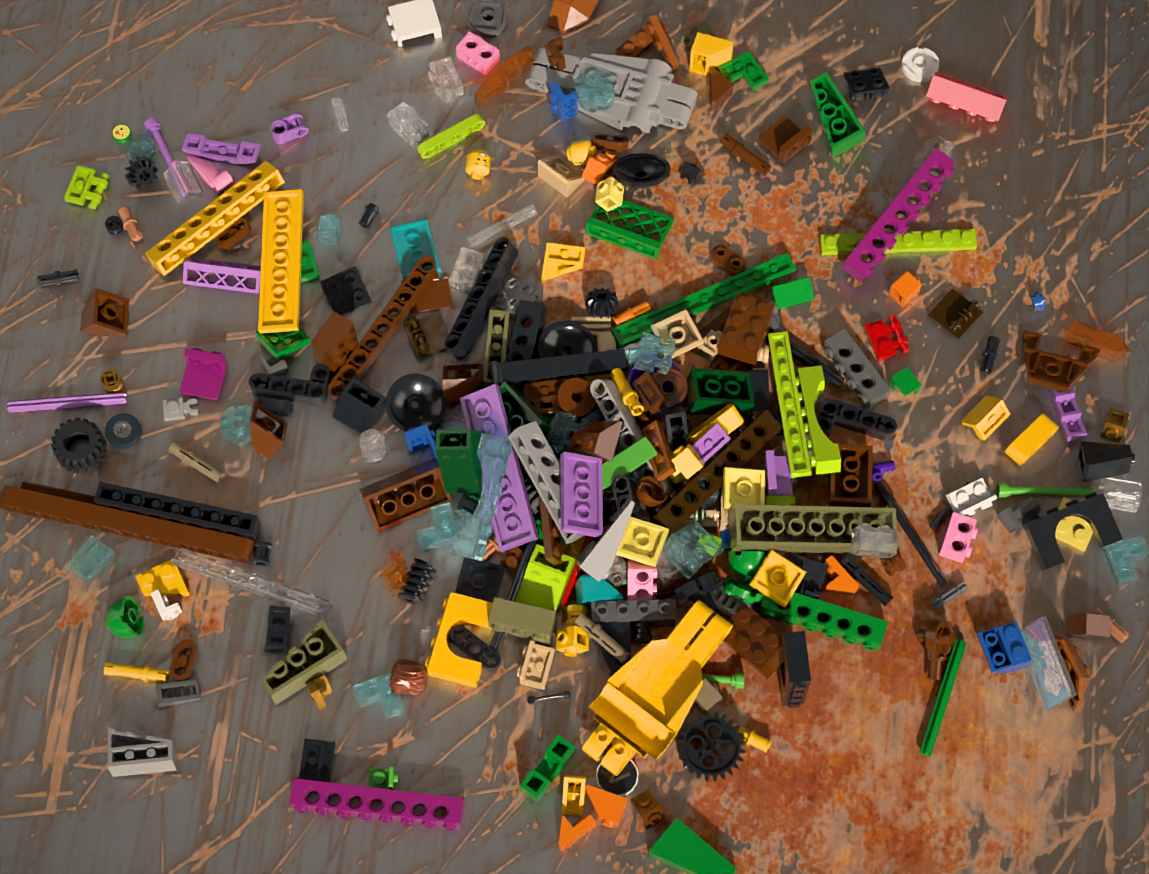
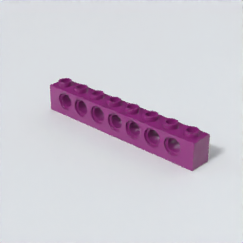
M936 148L844 261L842 269L859 282H862L864 278L868 279L875 270L873 269L875 264H880L886 257L884 253L887 249L892 250L898 241L896 238L899 234L903 236L908 230L909 226L907 224L911 220L915 221L920 214L919 209L922 206L926 207L932 199L930 197L932 193H937L941 189L944 178L948 179L955 170L953 169L955 161ZM931 171H935V172H937L939 175H938V176H934V175H932L930 172H931ZM923 185L927 187V190H922L919 186ZM912 199L916 204H910L907 200ZM896 214H902L905 218H898ZM885 228H891L893 232L888 233L885 231ZM874 242H878V243H880L882 246H881V247H875V246L873 245V243H874ZM866 256L870 259V261L865 262L861 259V257Z
M293 778L289 801L291 808L299 813H307V810L315 811V814L326 816L328 813L337 814L336 816L341 818H349L352 815L366 821L371 820V818H378L380 822L392 823V820L401 821V824L412 826L413 823H420L426 828H435V825L451 831H455L456 828H462L465 807L464 798ZM311 794L319 795L318 800L315 802H309L308 798ZM333 796L340 797L339 803L331 805L329 800ZM353 799L361 800V804L358 807L350 806ZM381 801L383 805L380 809L374 810L371 808L374 802ZM396 804L404 805V809L401 812L393 811V807ZM418 806L426 808L425 812L421 815L414 813L415 808ZM443 808L447 811L444 817H437L435 815L438 809Z

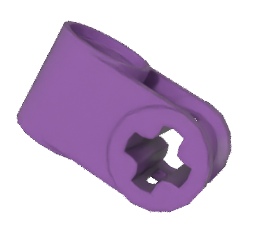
M293 113L285 118L275 120L270 126L272 140L280 145L296 138H301L309 132L308 127L302 121L301 113Z

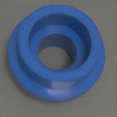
M1036 291L1030 297L1035 310L1041 309L1042 311L1047 303L1044 295H1039L1038 291Z

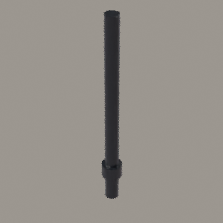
M881 481L877 482L874 486L881 495V500L885 507L896 508V520L940 587H943L948 582L896 505V499L892 493L887 491Z
M537 539L528 542L507 597L509 601L515 602ZM494 631L495 633L490 644L492 649H498L502 635H505L506 632Z

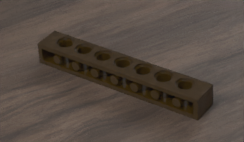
M767 409L761 413L759 411L754 413L749 418L751 422L747 426L743 424L737 429V436L734 438L730 437L731 439L723 445L724 448L720 452L714 453L709 458L710 461L706 465L704 464L693 478L685 479L681 483L683 487L679 491L675 489L668 495L667 498L669 500L665 504L661 503L653 510L655 514L650 519L656 525L668 528V536L673 534L723 486L724 467L741 468L783 428ZM754 428L759 431V436L754 433ZM740 441L745 443L746 449L741 447ZM726 454L731 455L732 462L727 460ZM713 467L718 469V475L714 474ZM699 480L704 482L705 488L700 487ZM685 493L690 495L691 502L685 499ZM671 506L676 508L677 515L671 512Z

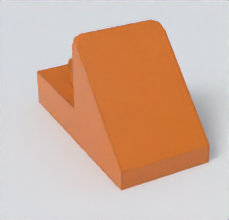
M832 555L825 560V564H828L826 574L830 578H834V580L826 586L825 592L853 595L857 593L858 583Z
M562 814L559 836V849L561 852L596 826V821L591 814L588 817H580L574 823V827Z

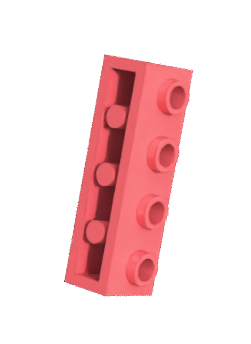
M935 72L926 95L932 102H943L948 104V107L956 110L959 108L964 109L967 114L984 116V119L990 122L999 121L1008 98L1006 95L939 72Z

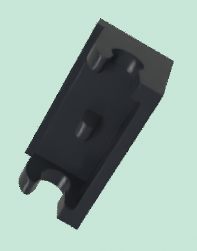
M269 606L264 652H271L272 649H277L281 653L284 651V648L287 649L291 607Z

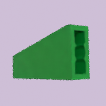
M678 818L674 820L650 848L648 853L651 858L687 874H736L737 871L736 867Z

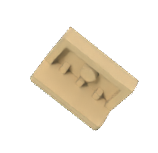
M530 640L529 645H525L522 656L525 657L523 665H519L517 672L521 685L545 690L555 654L554 648L535 644V640Z

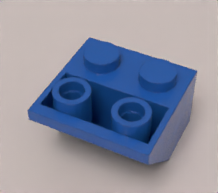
M1017 621L977 633L991 673H1010L1024 669L1032 661Z

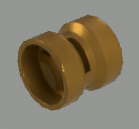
M109 369L101 374L100 382L106 393L122 392L124 383L116 370Z

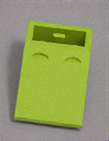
M536 544L515 602L557 611L575 566V558L563 554L561 556L562 564L553 565L545 559L544 547Z

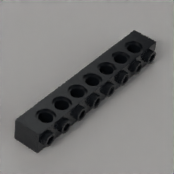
M105 482L99 483L94 502L99 506L251 539L256 542L261 525L257 515Z

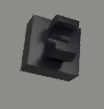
M685 161L681 167L686 171L681 173L680 178L685 179L687 175H690L688 184L692 185L695 183L696 178L702 179L706 173L693 163Z

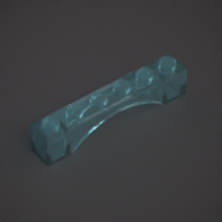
M482 433L477 450L483 473L481 498L472 518L456 533L451 554L482 561L487 549V539L492 530V519L497 511V499L502 491L503 476L507 471L508 456L512 452L510 440Z

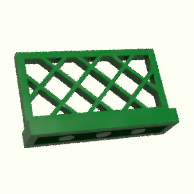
M625 200L622 201L621 206L608 212L597 204L591 217L586 222L585 234L657 260L675 218ZM628 208L632 213L623 215L620 209ZM617 211L619 217L611 219L608 213ZM645 214L650 219L641 222L639 215ZM600 215H605L607 220L600 221L597 220L596 217ZM635 217L637 223L628 225L626 219ZM622 221L625 227L620 228L614 226L613 223ZM664 221L668 225L659 228L656 222ZM653 224L655 230L647 232L644 226ZM640 227L643 233L636 234L631 230ZM658 234L660 241L650 239L649 236Z

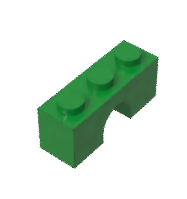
M557 734L546 749L540 764L535 769L532 768L521 783L520 792L538 804L575 754V746Z

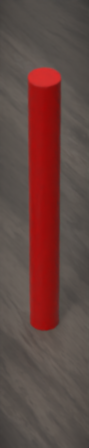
M585 537L580 553L594 537ZM577 562L560 604L568 606L575 589V583L582 570Z

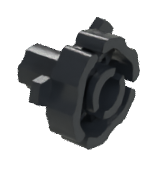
M711 572L685 583L673 592L679 605L692 601L695 604L700 600L715 611V614L718 612V608L710 593L725 584L724 581H718L715 572Z

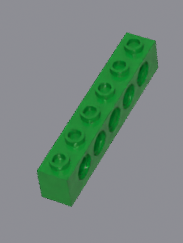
M794 592L787 603L788 608L785 610L778 608V603L765 595L759 613L766 618H777L783 620V623L787 625L796 624L803 626L804 630L810 632H822L824 636L829 638H841L848 644L863 645V648L870 651L880 649L888 621ZM803 609L807 611L808 615L801 616L797 611ZM825 616L828 621L820 622L817 617ZM844 622L848 628L842 629L837 623ZM864 628L867 630L868 634L861 635L858 632V629Z

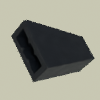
M1081 441L1078 462L1082 481L1087 482L1128 474L1130 466L1134 465L1135 454L1132 453L1130 445Z
M630 622L595 623L596 625L600 624L604 632L631 653ZM592 638L610 677L631 660L630 654L628 659L621 664L618 659Z

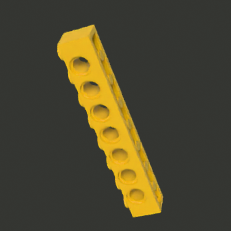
M264 161L145 252L152 266L165 276L263 201L264 192L276 191L285 184L278 169Z

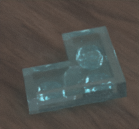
M450 502L430 508L435 524L434 527L416 531L421 553L461 542Z
M1143 535L1105 546L1102 549L1118 587L1138 581L1139 577L1132 561L1149 557V549Z
M391 673L352 686L359 708L380 701L386 720L406 713L401 696L391 693L392 689L389 687Z

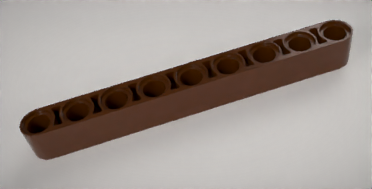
M423 256L419 259L328 386V392L334 403H338L341 395H335L334 392L338 389L344 390L352 379H346L345 377L348 374H354L353 377L355 379L362 380L436 277L437 267L432 257ZM426 266H432L429 270L423 269ZM415 281L421 282L419 285H412ZM405 296L410 297L406 301L401 300ZM392 312H399L396 316L390 315ZM382 327L388 328L384 332L379 331V329ZM370 343H377L374 347H368ZM360 358H364V359H365L364 362H362V363H357V360H358V359H360Z

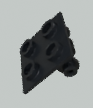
M881 68L844 73L846 82L851 90V93H849L850 100L860 101L864 100V97L865 100H868V93L871 99L888 95L890 87Z
M356 266L320 281L322 291L326 295L333 312L339 315H343L371 302Z
M789 552L787 560L806 571L795 592L818 599L828 564Z

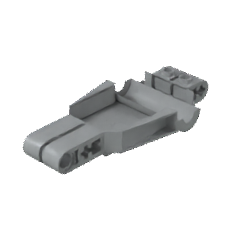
M539 48L525 80L528 87L549 93V85L555 81L565 96L575 91L577 93L578 111L621 131L623 127L636 126L642 132L649 133L652 126L658 129L659 124L676 129H685L698 97V93L694 89L673 83L674 75L671 74L672 68L664 61L592 53L582 58L562 53L565 57L566 68L559 71L548 62L546 49Z

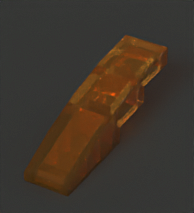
M529 45L498 66L475 93L477 106L510 89L509 81L522 75L521 67L533 61V50Z

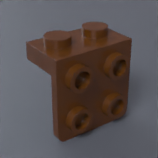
M783 116L759 135V141L784 164L787 160L793 158L803 147L810 144L813 129L807 125L801 130L788 117Z

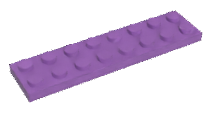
M494 384L460 398L467 428L484 432L482 486L499 551L504 552L539 539L517 453L508 438L511 431L499 385Z

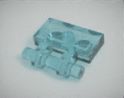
M643 332L634 369L653 373L654 368L658 367L661 374H667L672 366V355L676 350L675 339L668 338L667 343L662 344L661 336ZM658 352L664 354L663 358L657 357Z
M557 410L551 424L552 427L549 429L546 437L553 452L562 454L566 447L569 448V438L572 431H577L586 426L590 420L582 418L580 424H577L576 415Z

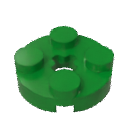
M726 577L725 585H723V592L730 596L737 595L742 598L741 601L749 605L762 601L764 594L750 586V582L742 581V579L736 582L733 581L734 577Z

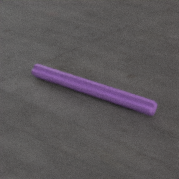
M125 392L13 400L7 402V410L11 413L127 403V395Z

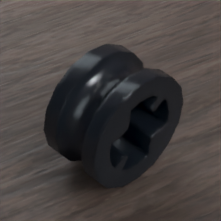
M110 216L105 221V227L109 234L115 236L122 233L124 229L123 223L118 216Z

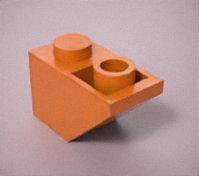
M603 150L590 156L582 178L597 185V183L609 177L613 171L614 163L620 158L616 157L615 153L610 150Z

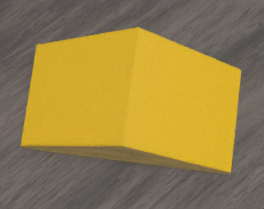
M564 775L562 814L583 816L586 777Z

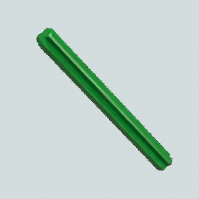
M955 639L920 747L919 752L923 756L930 757L932 755L965 651L966 642L964 640Z

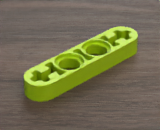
M474 114L424 141L418 146L417 151L422 159H427L481 130L485 125V121L480 114Z

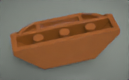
M554 0L547 27L565 33L569 29L587 22L599 0Z
M1053 634L1076 695L1067 699L1070 708L1074 712L1077 711L1083 701L1090 680V671L1085 664L1083 665L1077 646H1073L1071 640Z

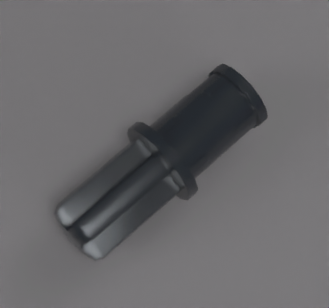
M989 336L985 351L982 352L983 359L980 372L983 375L991 374L994 361L998 357L996 353L1001 341L998 337Z

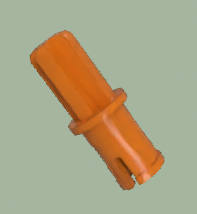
M647 301L631 309L627 307V310L612 317L613 323L617 327L649 312L651 308Z

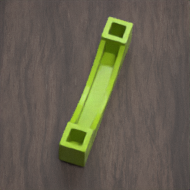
M822 366L798 368V375L795 378L797 388H799V401L802 404V419H805L806 422L803 423L805 435L809 437L806 439L808 451L812 452L810 454V465L815 467L816 475L841 472V456L838 443H832L823 433L814 410L819 395L824 394L825 380Z

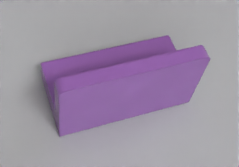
M715 424L691 447L705 463L731 438L718 424Z
M766 450L764 461L767 496L791 495L792 485L788 456H774V450Z

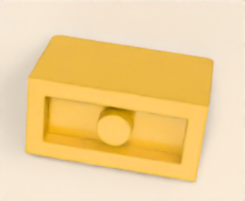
M985 396L961 422L963 425L972 427L978 438L985 441L1010 415V412L1002 399Z

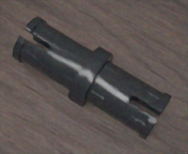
M77 269L64 272L58 270L53 274L38 275L37 279L40 280L38 285L40 288L52 285L62 286L64 283L78 282L79 277L77 276H79Z

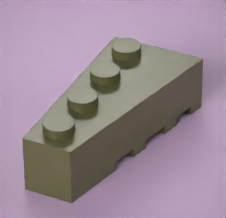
M323 619L317 623V626L311 632L309 631L303 637L304 639L296 647L294 646L289 651V654L282 661L280 660L260 679L275 705L304 688L306 682L321 674H326L347 660L343 648Z

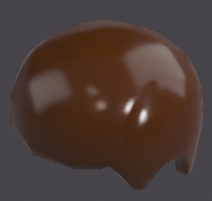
M651 476L642 477L635 488L636 496L640 503L648 507L658 506L668 497L667 494L663 493L664 485L658 483Z

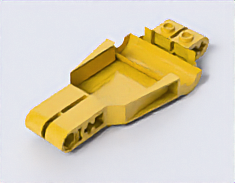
M700 600L692 606L667 639L651 641L607 680L608 683L603 688L599 697L588 707L596 713L594 720L599 723V726L585 742L582 750L597 762L604 756L600 764L615 776L623 770L635 753L644 759L648 754L658 759L666 751L677 735L703 685L702 667L733 628V625L719 614L712 618L715 611Z

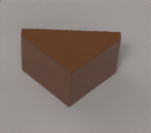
M710 68L711 111H715L733 95L734 84L716 69Z
M1090 613L1068 615L1067 636L1111 637V616Z

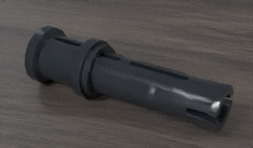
M850 553L847 554L839 564L855 581L857 580L886 607L894 597L865 572V567L863 565L860 566L853 560Z

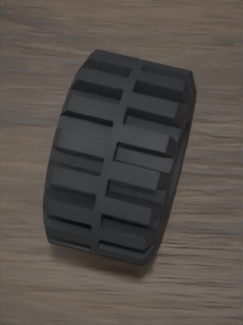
M75 418V421L69 419L65 425L61 423L59 425L60 429L54 431L56 436H52L51 439L53 442L51 448L60 465L68 471L73 470L74 473H79V470L82 473H87L89 468L91 471L94 470L96 464L99 466L102 463L100 459L105 458L104 451H107L106 441L95 423L89 422L85 418L83 421L80 418ZM76 440H89L84 450L80 452L69 451L70 446Z

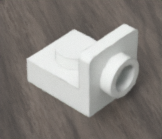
M159 590L151 593L163 621L166 619L172 620L182 613L179 604L170 605L166 595L161 596Z

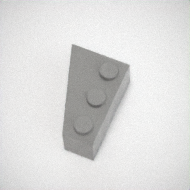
M108 727V769L112 777L177 771V750L172 740L148 735L146 737L135 735L133 732L127 731L126 733Z

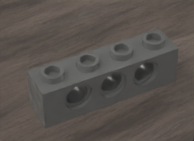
M846 329L825 340L824 354L835 363L837 372L843 374L850 389L855 390L862 405H866L868 409H871L889 398L891 389ZM843 352L846 353L848 356L843 357L839 353ZM851 368H857L859 372H854ZM868 383L871 385V387L867 388L864 387L862 384Z
M675 599L591 601L592 621L594 623L630 622V628L636 622H650L653 624V627H675Z

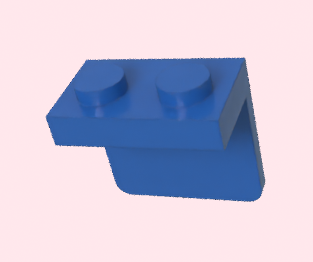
M427 424L409 428L404 433L409 454L429 447L433 459L435 458L438 463L436 435L433 429L429 430Z

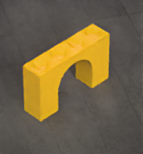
M453 592L450 593L449 598H445L443 603L444 616L439 617L437 623L439 632L437 637H433L431 643L433 652L431 656L427 657L425 663L428 676L477 688L482 672V663L455 655L449 649L447 641L450 630L456 625L473 624L492 629L488 623L493 605L492 602Z

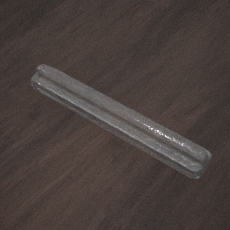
M529 205L469 236L467 242L473 248L535 216L537 210L534 205Z

